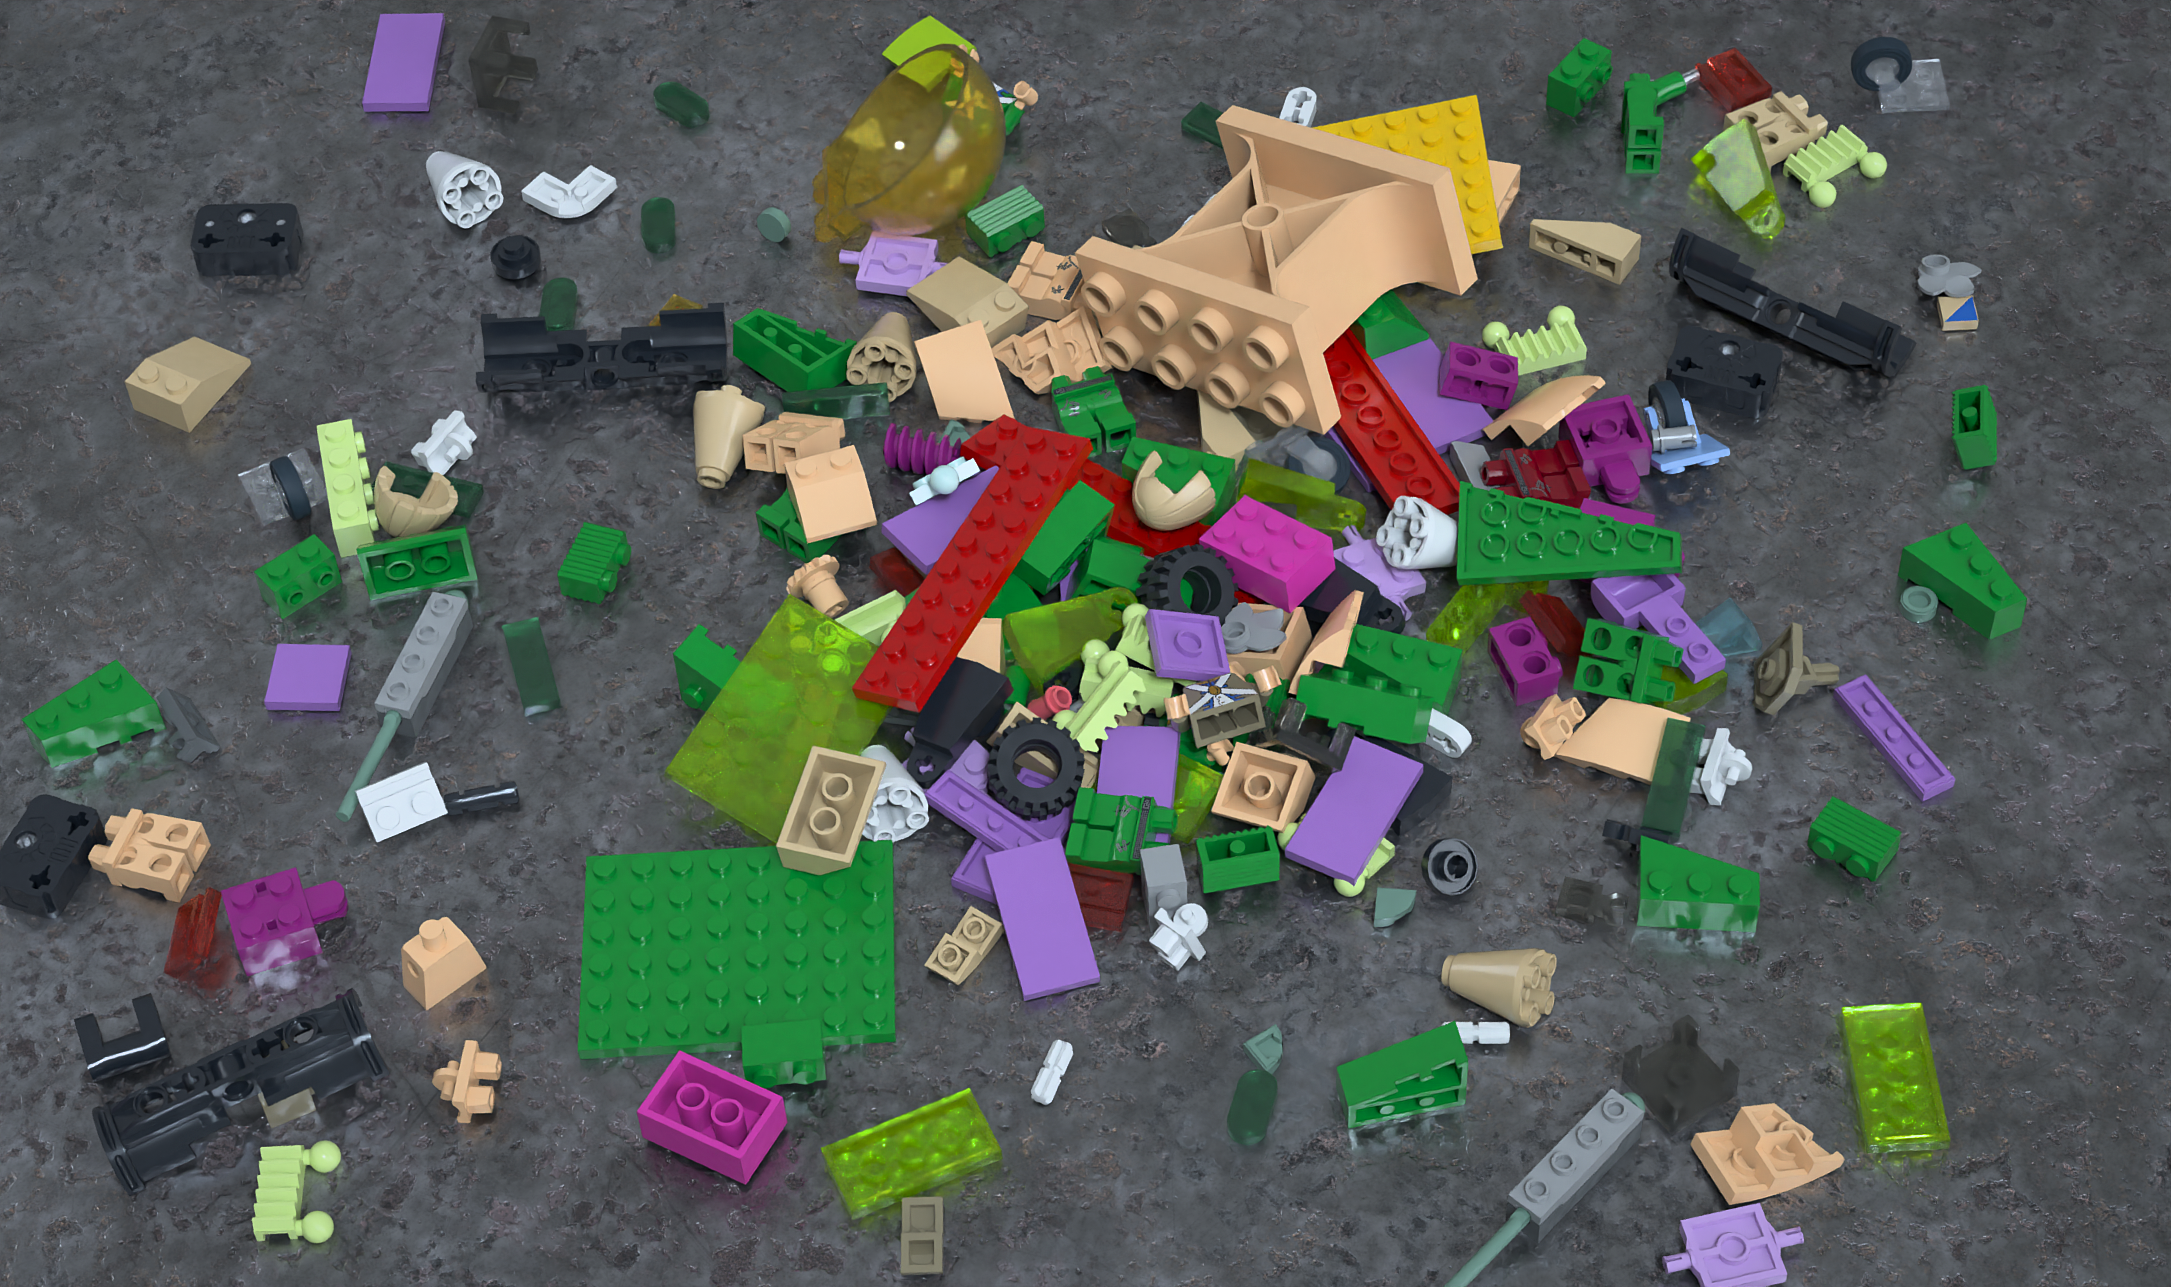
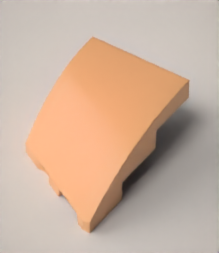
M1085 306L1080 307L1057 323L1047 320L1024 336L1020 337L1013 334L991 348L994 357L1004 363L1010 372L1016 377L1021 378L1025 385L1036 394L1051 392V380L1054 377L1069 376L1073 384L1083 381L1082 373L1088 368L1099 366L1103 373L1112 368V365L1106 360L1100 350L1099 342L1102 338L1092 311Z
M981 320L914 341L939 419H952L955 421L964 419L968 422L982 423V420L994 421L1003 414L1014 418Z
M1591 375L1571 376L1551 381L1533 390L1483 428V431L1492 440L1511 426L1524 443L1529 446L1606 383L1601 376Z
M1354 590L1329 615L1309 646L1292 680L1288 693L1297 695L1301 675L1313 673L1316 661L1338 667L1344 665L1364 592Z
M1608 698L1560 746L1554 757L1584 769L1591 766L1621 779L1630 777L1664 791L1670 786L1691 718L1643 703Z
M1775 1103L1741 1107L1730 1129L1696 1133L1690 1143L1729 1205L1750 1202L1794 1189L1841 1167L1845 1160L1838 1151L1830 1154L1812 1140L1814 1133L1802 1124L1795 1122L1788 1113Z

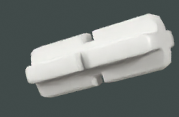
M1444 1022L1441 1026L1448 1024L1450 1022ZM1456 1022L1463 1044H1473V1041H1478L1479 1044H1506L1510 1040V1026L1507 1022H1478V1025H1473V1022Z
M1055 1040L1052 1043L1043 1062L1045 1067L1040 1069L1031 1089V1098L1035 1102H1040L1044 1105L1052 1102L1061 1082L1059 1078L1064 1075L1073 1055V1047L1070 1043L1061 1040Z

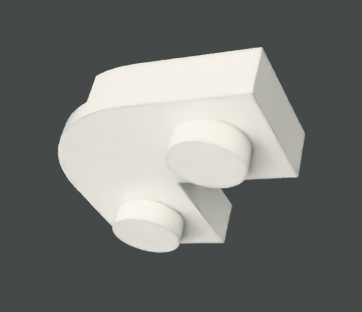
M590 165L569 185L543 171L521 192L523 201L555 217L573 218L592 211L617 188L614 177Z

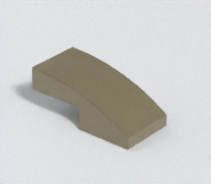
M943 1196L902 1198L901 1275L943 1274Z

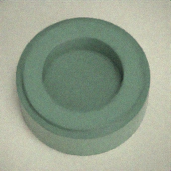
M769 207L757 218L758 229L764 237L773 242H781L791 232L789 218L777 208Z
M1909 587L1901 595L1899 603L1900 613L1909 621L1916 623L1927 622L1936 614L1938 598L1932 590L1926 587Z

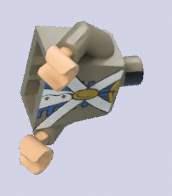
M1274 665L1252 673L1256 684L1243 681L1235 673H1227L1208 680L1196 681L1195 684L1184 687V694L1163 699L1168 720H1170L1174 730L1178 732H1186L1191 726L1197 748L1266 727L1262 707L1267 704L1273 689L1281 685Z

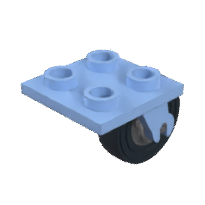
M1665 380L1650 385L1648 390L1649 407L1643 409L1650 441V431L1657 429L1658 425H1662L1664 429L1694 424L1697 440H1695L1697 441V447L1669 449L1665 450L1664 454H1660V451L1652 450L1650 463L1652 466L1665 474H1675L1684 471L1687 465L1696 463L1700 466L1718 463L1720 457L1730 455V450L1727 446L1707 434L1699 435L1689 401H1685V398L1681 399L1672 381Z

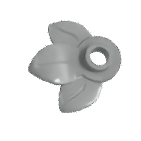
M1928 255L1922 259V264L1918 267V276L1920 277L1918 279V287L1923 293L1931 296L1944 292L1950 297H1967L1974 293V285L1969 278L1979 275L1981 269L1966 262L1950 263L1949 258L1943 255Z
M1246 602L1233 608L1225 617V623L1221 627L1226 653L1238 654L1248 649L1266 651L1282 644L1287 638L1286 634L1280 630L1284 622L1283 609L1279 608L1253 613L1252 608Z

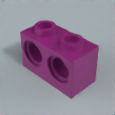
M1450 341L1440 366V395L1508 410L1518 386V357Z
M1530 616L1489 628L1487 652L1516 707L1558 694L1559 678L1563 676L1560 661L1556 656H1551L1545 633L1542 629L1536 628Z

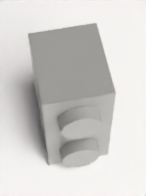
M1179 844L1140 849L1142 897L1150 932L1157 931L1160 927L1154 918L1160 908L1167 911L1173 921L1176 911L1181 906L1187 904V880Z

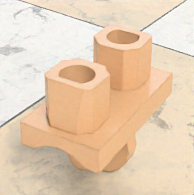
M1554 694L1545 700L1533 717H1529L1524 721L1520 728V735L1527 745L1532 748L1541 749V756L1546 760L1553 757L1563 742L1571 737L1576 723L1581 722L1586 713L1576 697L1562 702L1558 695Z
M465 1040L460 1064L457 1061H449L447 1068H440L434 1072L432 1083L437 1089L441 1090V1099L452 1100L453 1106L459 1109L458 1123H470L472 1113H492L495 1101L493 1086L478 1085L480 1079L498 1080L500 1078L502 1069L500 1055L480 1051L477 1041Z

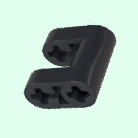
M151 993L132 999L141 1030L104 1042L94 1013L74 1019L84 1057L94 1083L172 1056Z

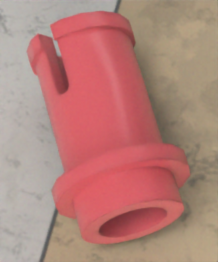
M1054 685L1045 691V695L1030 702L1027 709L1042 720H1047V718L1059 711L1069 710L1072 696L1065 687Z

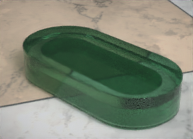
M665 82L655 88L653 96L656 108L683 126L699 127L709 120L708 102L682 84Z
M664 197L651 198L641 208L642 241L644 248L649 252L664 253L671 250L676 244L675 207L671 200Z
M559 277L552 279L543 288L539 316H545L547 331L571 330L575 325L579 295L576 283L569 278Z
M1256 1069L1246 1072L1239 1079L1227 1116V1131L1235 1142L1251 1145L1258 1143L1265 1137L1278 1097V1084L1271 1073Z

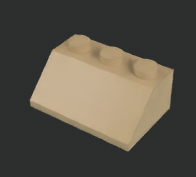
M812 746L776 845L783 867L817 875L851 867L882 780L886 762Z

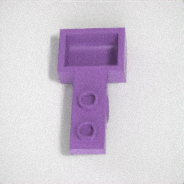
M1674 574L1604 577L1593 580L1591 584V598L1600 615L1605 620L1616 622V624L1635 629L1644 626L1648 632L1670 637L1669 642L1684 649L1679 668L1693 684L1725 668L1726 658L1680 607L1684 602L1686 587Z

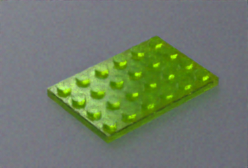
M789 594L665 770V776L777 843L812 746L860 756L893 708L892 706L856 698L852 690L853 685L879 646Z

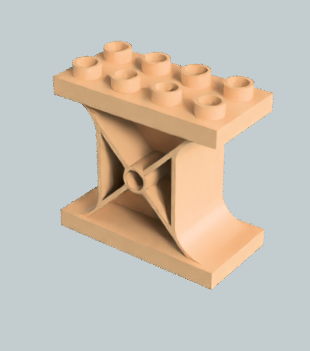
M1232 105L1215 121L1232 180L1173 236L1159 244L1141 249H1132L1092 236L1075 252L1085 281L1081 287V293L1087 305L1096 314L1103 335L1099 342L1100 350L1106 360L1117 369L1129 371L1131 368H1135L1157 376L1164 384L1173 389L1179 390L1184 386L1195 390L1199 389L1211 395L1215 401L1224 407L1235 408L1240 405L1265 414L1278 426L1287 428L1295 424L1324 435L1341 418L1323 352L1377 298L1395 287L1419 282L1461 296L1478 279L1450 168Z

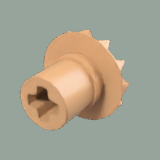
M823 555L820 558H814L809 563H804V566L795 570L794 575L787 581L786 590L792 598L804 596L810 601L821 619L828 620L837 616L849 604L848 599L836 583V578L834 577L840 565L836 558L830 555Z

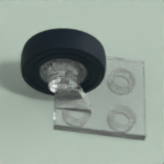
M1893 37L1870 39L1854 51L1851 57L1853 78L1862 88L1878 91L1882 113L1949 110L1950 104L1939 59L1912 60L1907 45Z
M1293 426L1280 430L1273 439L1265 443L1262 440L1256 441L1244 450L1243 458L1237 465L1238 468L1235 473V487L1274 468L1280 467L1285 470L1289 485L1298 495L1311 501H1326L1337 496L1346 486L1350 477V461L1344 449L1336 442L1324 437L1309 438L1307 436L1309 429L1302 426L1294 429Z
M304 448L238 474L264 526L287 516H290L293 520L304 518L311 514L312 506L328 500L327 489Z

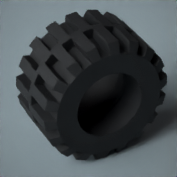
M1195 544L1160 553L1154 556V560L1148 561L1144 566L1146 572L1139 575L1138 581L1142 586L1136 588V596L1141 597V604L1145 605L1148 609L1219 616L1222 627L1225 623V617L1232 611L1231 609L1238 606V598L1234 597V592L1239 590L1238 583L1233 584L1232 576L1235 575L1233 569H1227L1225 566L1227 560L1223 556L1215 557L1216 550L1210 547L1204 549L1203 545ZM1182 577L1190 583L1194 591L1195 602L1193 610L1189 609L1182 599L1180 591Z
M1033 717L1031 723H1026L1025 719L1019 720L1014 728H1011L1009 725L1003 730L1002 736L996 738L993 743V749L990 751L987 768L989 789L991 793H995V801L1001 806L1004 804L1008 807L1007 810L1013 814H1016V812L1022 814L1023 820L1030 821L1031 816H1036L1038 821L1047 820V816L1053 814L1054 817L1061 814L1065 806L1069 807L1074 802V798L1082 784L1085 760L1084 754L1079 751L1080 743L1077 738L1072 740L1070 737L1071 731L1066 727L1062 730L1057 728V722L1049 720L1048 724L1041 723V718ZM1030 751H1039L1047 754L1055 761L1058 767L1057 779L1050 785L1042 788L1024 785L1013 772V764L1016 758Z

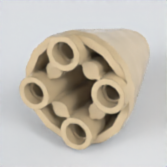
M890 312L882 316L853 347L847 361L848 369L846 375L848 381L858 387L863 393L876 397L882 402H891L895 400L896 396L904 394L911 388L917 374L910 326L907 319L902 314Z
M723 385L721 390L698 391L693 405L697 481L701 485L712 489L723 488L725 482L729 481L744 454L743 434L758 428L762 423L765 412L763 404L742 396V391L735 386Z
M1539 948L1458 953L1456 956L1449 955L1446 958L1442 968L1441 979L1444 986L1450 987L1453 992L1518 1026L1529 1028L1536 1024L1542 1014L1549 1015L1553 1009L1555 997L1554 993L1550 991L1551 977L1556 969L1557 958L1555 954L1547 953L1544 949Z

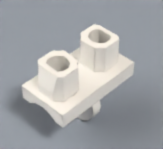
M454 410L446 420H437L432 426V436L426 443L418 442L411 450L417 464L426 467L431 476L434 472L444 475L458 459L467 460L473 454L471 444L477 437L466 425L463 412Z
M1717 728L1714 739H1697L1694 747V757L1697 764H1705L1704 768H1687L1684 776L1688 792L1705 794L1709 805H1721L1727 784L1735 785L1737 781H1744L1750 777L1752 772V764L1745 758L1746 753L1743 750L1734 748L1729 743L1730 731L1728 728Z
M1186 904L1176 911L1172 921L1167 911L1160 908L1154 916L1160 927L1149 940L1151 946L1159 951L1157 954L1159 958L1176 971L1180 970L1190 956L1200 961L1206 951L1197 937L1205 932L1208 926V916L1205 910L1197 904Z

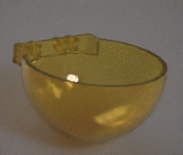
M943 43L932 46L907 59L872 90L855 111L840 136L822 151L823 169L818 172V175H815L812 181V186L815 189L813 190V197L816 203L825 204L814 219V224H816L814 233L818 241L829 243V241L838 236L845 242L861 227L896 236H915L931 233L959 221L982 201L994 184L1000 171L1006 145V120L1000 98L992 80L973 57L956 44Z

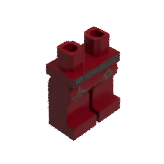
M1569 440L1556 441L1554 448L1533 451L1527 448L1513 451V448L1502 449L1499 460L1483 462L1480 472L1484 485L1499 484L1500 487L1493 489L1502 490L1505 495L1522 499L1531 497L1580 509L1583 499H1588L1591 493V488L1581 466L1578 467L1579 461Z

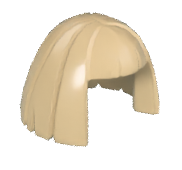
M1154 450L1145 458L1137 472L1132 488L1134 510L1145 525L1160 531L1175 530L1199 521L1214 509L1216 505L1215 492L1210 487L1211 483L1202 470L1177 494H1173L1167 486L1159 482L1157 477H1154L1156 469L1162 464V459L1158 452Z
M383 466L377 475L374 487L375 512L380 525L392 537L398 538L433 531L448 519L457 505L458 495L456 490H454V486H450L451 482L438 472L432 474L419 499L407 494L389 491L395 474L386 466Z

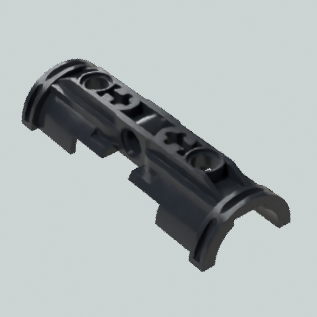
M1680 229L1670 257L1669 274L1673 279L1680 280L1682 283L1689 285L1695 294L1706 303L1853 370L1873 369L1883 372L1884 375L1889 377L1895 375L1902 368L1917 344L1914 340L1900 334L1902 331L1901 326L1844 301L1835 318L1800 301L1798 303L1778 294L1769 287L1751 280L1756 269L1739 262L1740 254L1697 236L1686 229ZM1790 309L1791 315L1789 320L1784 324H1776L1777 314L1781 310Z
M724 302L708 303V308L662 310L659 311L661 326L621 328V340L587 341V329L547 331L545 316L498 318L497 313L481 314L480 324L485 362L484 372H476L475 382L480 393L498 392V390L506 389L518 392L626 389L629 387L688 385L701 380H708L709 382L717 380L726 381L728 356Z
M348 989L344 995L341 993L335 996L336 1001L323 1007L311 1009L249 1039L238 1041L212 1053L191 1066L128 1094L119 1102L114 1103L110 1100L105 1102L103 1107L97 1106L93 1108L92 1115L99 1139L126 1193L129 1196L146 1189L145 1181L195 1159L196 1155L189 1144L231 1125L226 1109L259 1093H263L267 1105L271 1106L312 1087L320 1100L369 1076L374 1082L389 1075L387 1065L367 1028L359 1008L362 1006V1003L355 989ZM313 1029V1034L308 1041L304 1043L294 1042V1037ZM285 1040L289 1048L284 1050L281 1041ZM174 1094L177 1100L173 1101L170 1095ZM164 1099L163 1105L158 1111L154 1113L144 1112L145 1107Z

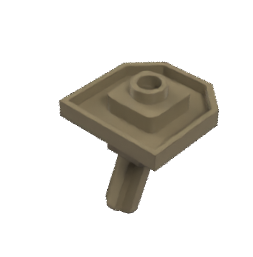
M1792 622L1754 662V707L1766 713L1775 715L1793 695L1805 694L1812 686L1831 685L1839 681L1838 674L1840 669L1837 665H1832L1831 663L1811 664L1809 658L1803 655L1802 625Z

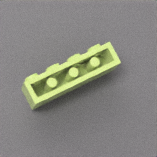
M352 419L316 426L332 527L341 558L357 555L356 549L359 545L375 542L373 531L379 530L375 509H369V505L374 504V495L371 483L365 484V479L370 478V472L366 457L361 458L360 453L366 452L362 431L355 433Z

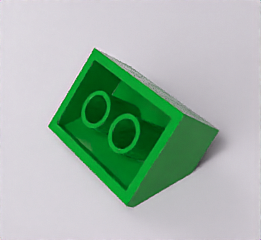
M1392 289L1377 298L1349 326L1372 360L1429 339V333Z
M467 524L359 545L356 549L370 600L478 579Z

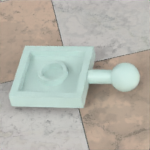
M960 457L947 465L938 466L931 474L914 482L913 487L915 490L909 493L914 505L917 506L939 494H950L956 490L960 483L980 474V470L974 459L966 462L964 457Z

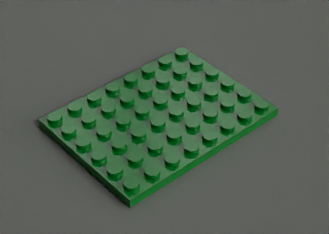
M893 840L860 841L851 867L823 875L783 867L776 846L586 856L578 1054L580 1059L677 1054L679 1050L685 1053L742 1050L741 1026L813 1018L821 1019L824 1046L896 1042Z

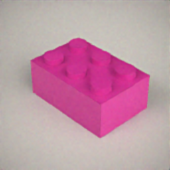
M1246 495L1199 538V543L1203 545L1204 549L1210 547L1216 550L1215 557L1223 556L1227 560L1226 568H1232L1235 574L1232 576L1233 584L1238 583V588L1288 613H1291L1336 569L1332 537Z
M680 1050L637 1110L643 1138L745 1185L788 1123L782 1096Z

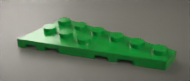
M1460 481L1457 581L1459 586L1682 573V538L1679 532L1636 523L1635 525L1615 521L1614 517L1600 514L1598 517L1582 513L1581 509L1531 497L1522 499L1505 495L1502 490L1493 488L1490 491L1473 487L1472 483Z

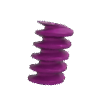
M891 423L887 429L883 445L885 463L888 468H896L899 465L902 471L913 469L915 474H923L926 471V474L929 475L938 466L947 465L961 457V439L959 437L954 446H950V435L945 434L941 442L937 443V434L932 431L928 439L924 440L923 429H917L914 437H910L909 426H904L901 433L897 434L896 423Z

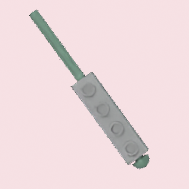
M450 590L442 594L433 591L374 703L381 728L336 812V817L339 820L348 822L359 803L354 791L369 784L394 734L417 738L473 628L468 608V599L463 592Z
M1611 1088L1508 1194L1507 1222L1443 1287H1466L1520 1231L1536 1243H1539L1641 1137L1642 1119L1645 1113L1643 1099L1636 1093L1626 1092L1619 1094Z

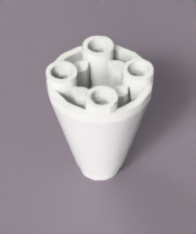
M443 151L435 152L428 158L426 171L440 211L450 222L458 224L462 228H470L474 224L485 220L495 209L502 205L503 195L501 194L499 177L488 165Z
M1400 496L1396 499L1394 508L1390 511L1385 524L1378 529L1376 541L1379 546L1383 547V553L1387 562L1398 569L1410 570L1457 566L1459 522L1421 498Z
M882 745L867 747L861 753V756L886 762V768L862 834L874 842L877 840H893L894 843L909 837L915 831L927 825L929 821L928 802L923 789L892 752Z

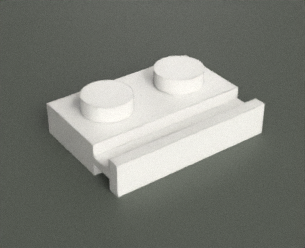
M427 762L420 763L354 791L375 842H380L448 813Z

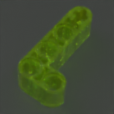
M1549 581L1463 585L1429 626L1426 632V641L1463 649V657L1504 604L1526 614L1542 612L1547 606Z

